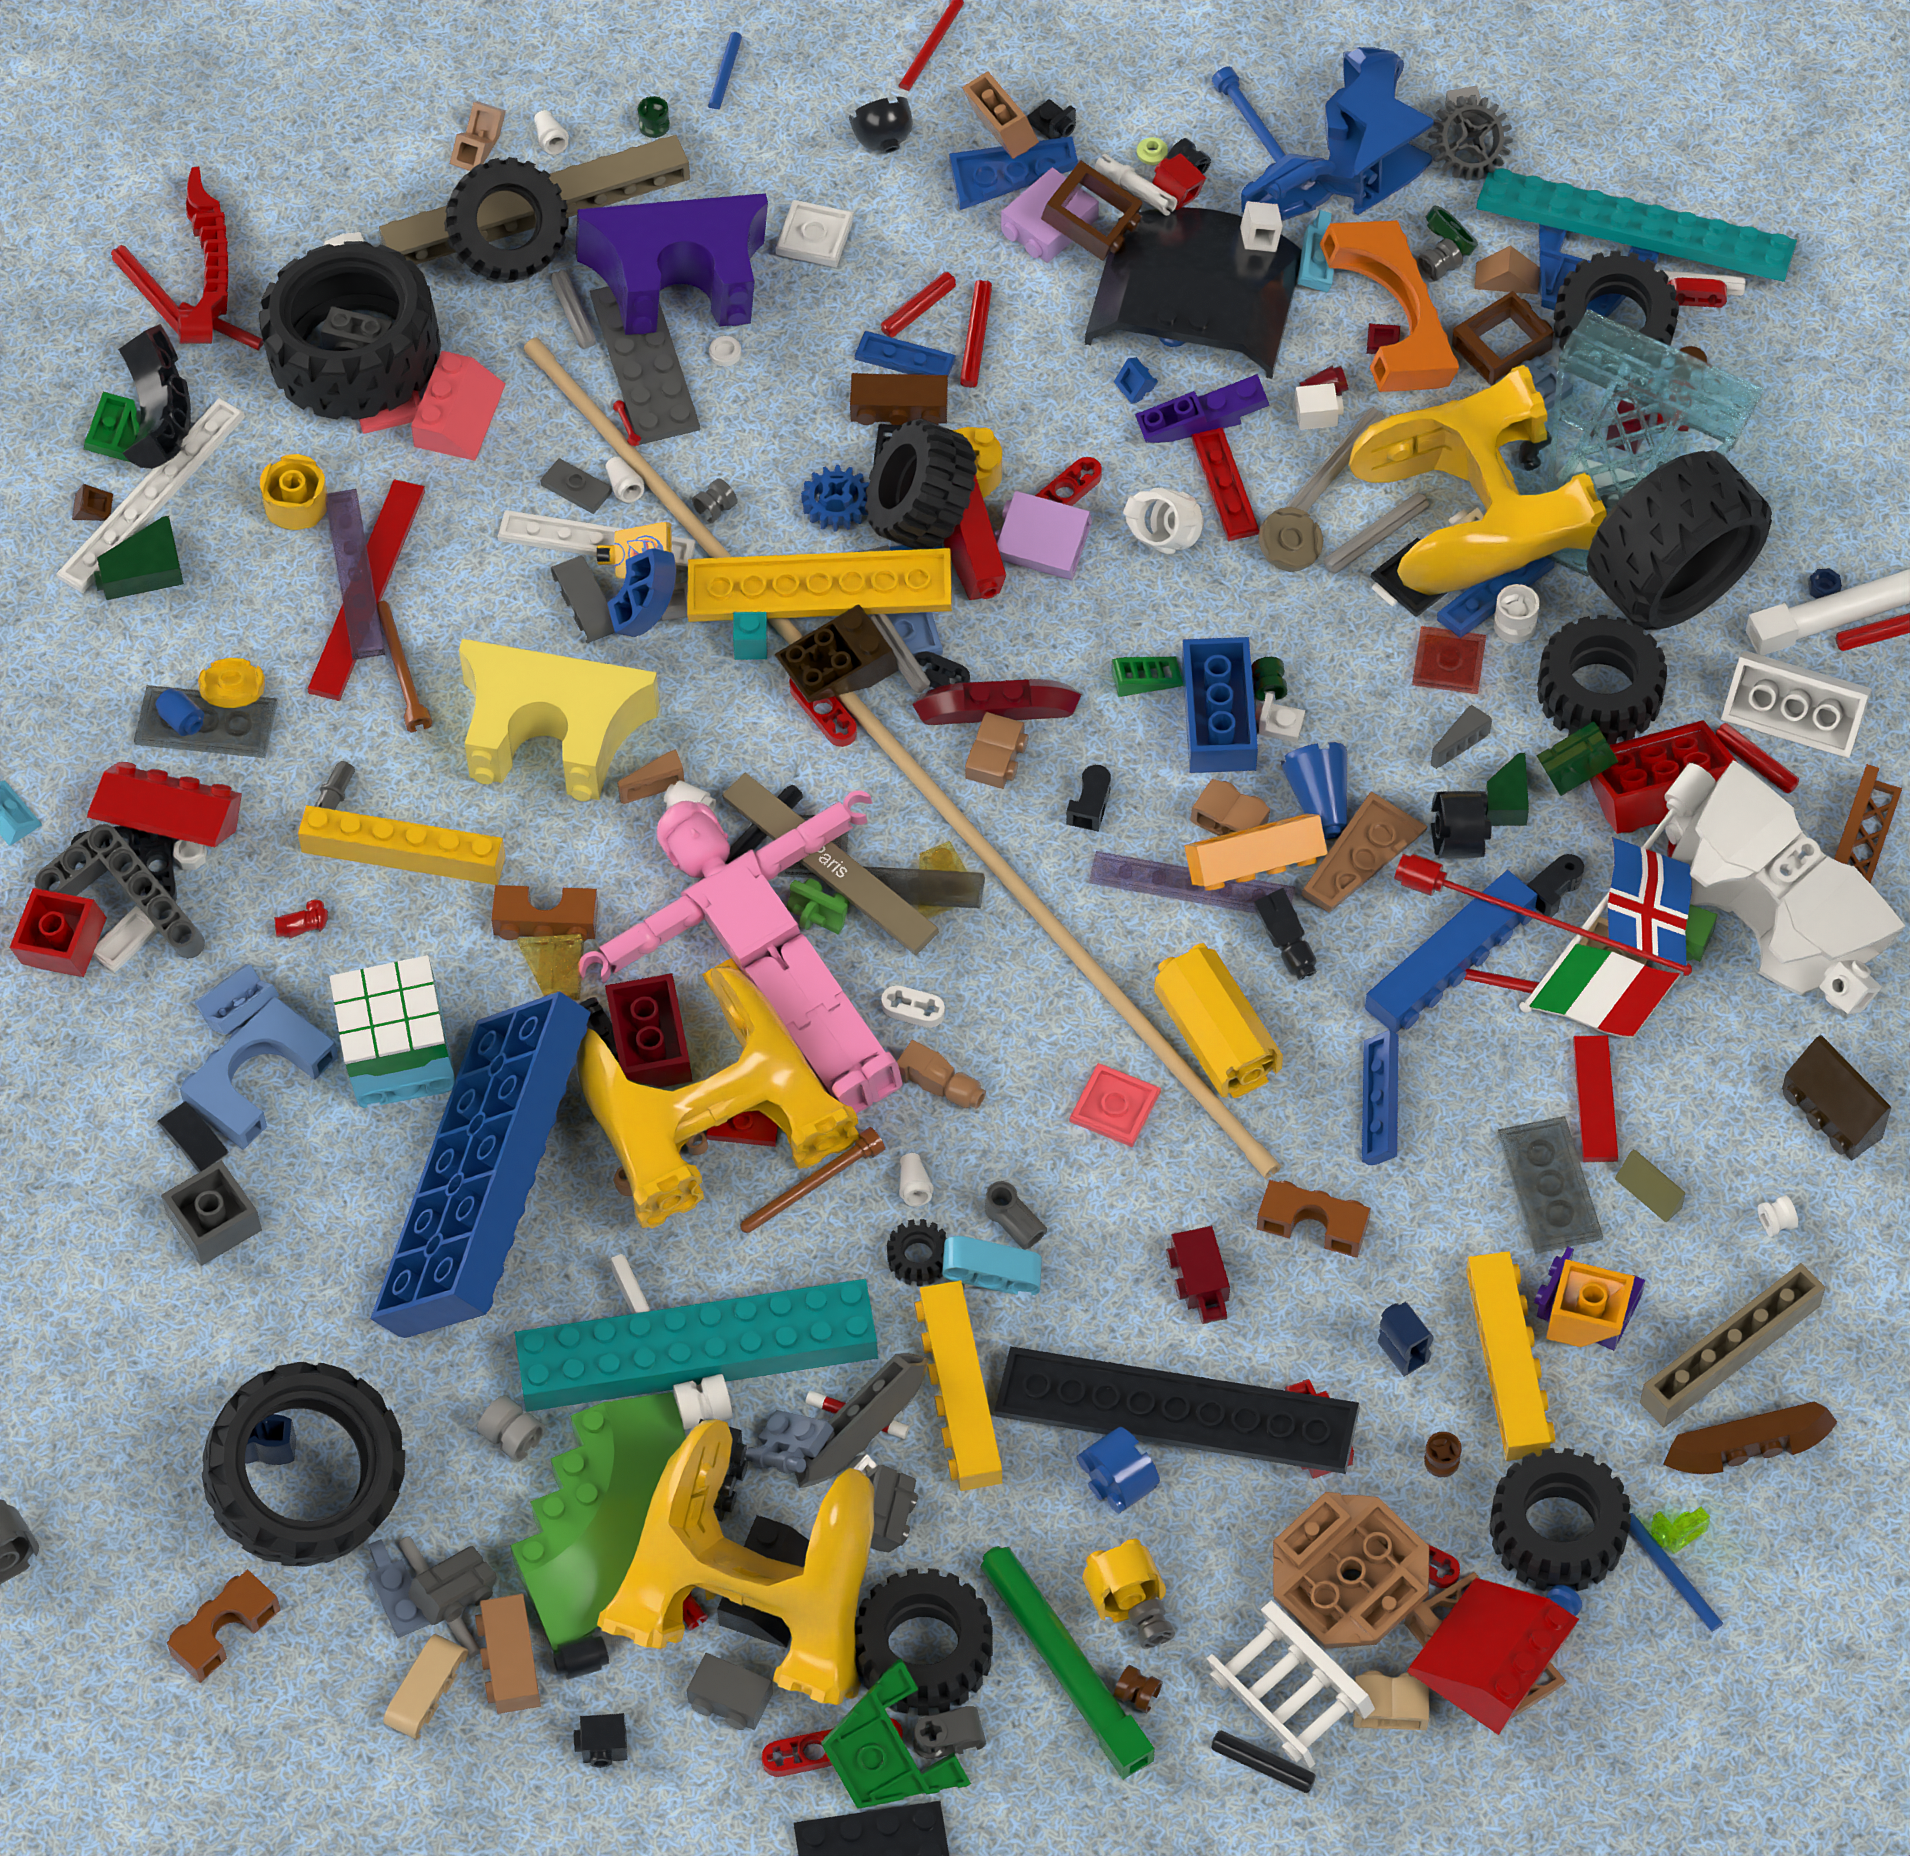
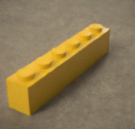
M309 805L305 807L298 830L302 853L498 885L506 858L504 842L501 837Z
M1510 1251L1469 1256L1466 1274L1506 1461L1523 1459V1456L1532 1452L1537 1457L1541 1456L1542 1449H1548L1551 1443H1555V1430L1553 1422H1547L1545 1411H1548L1549 1408L1546 1390H1540L1538 1379L1542 1377L1539 1358H1533L1531 1348L1535 1346L1532 1327H1526L1524 1316L1528 1315L1525 1295H1519L1517 1285L1521 1284L1518 1263L1512 1264Z
M962 1281L920 1287V1301L914 1302L917 1322L925 1323L926 1332L921 1333L924 1354L931 1353L933 1364H928L927 1366L930 1384L938 1385L940 1395L934 1396L937 1417L944 1416L946 1427L941 1428L944 1449L951 1448L953 1459L948 1460L951 1481L958 1480L960 1491L1002 1484V1466Z

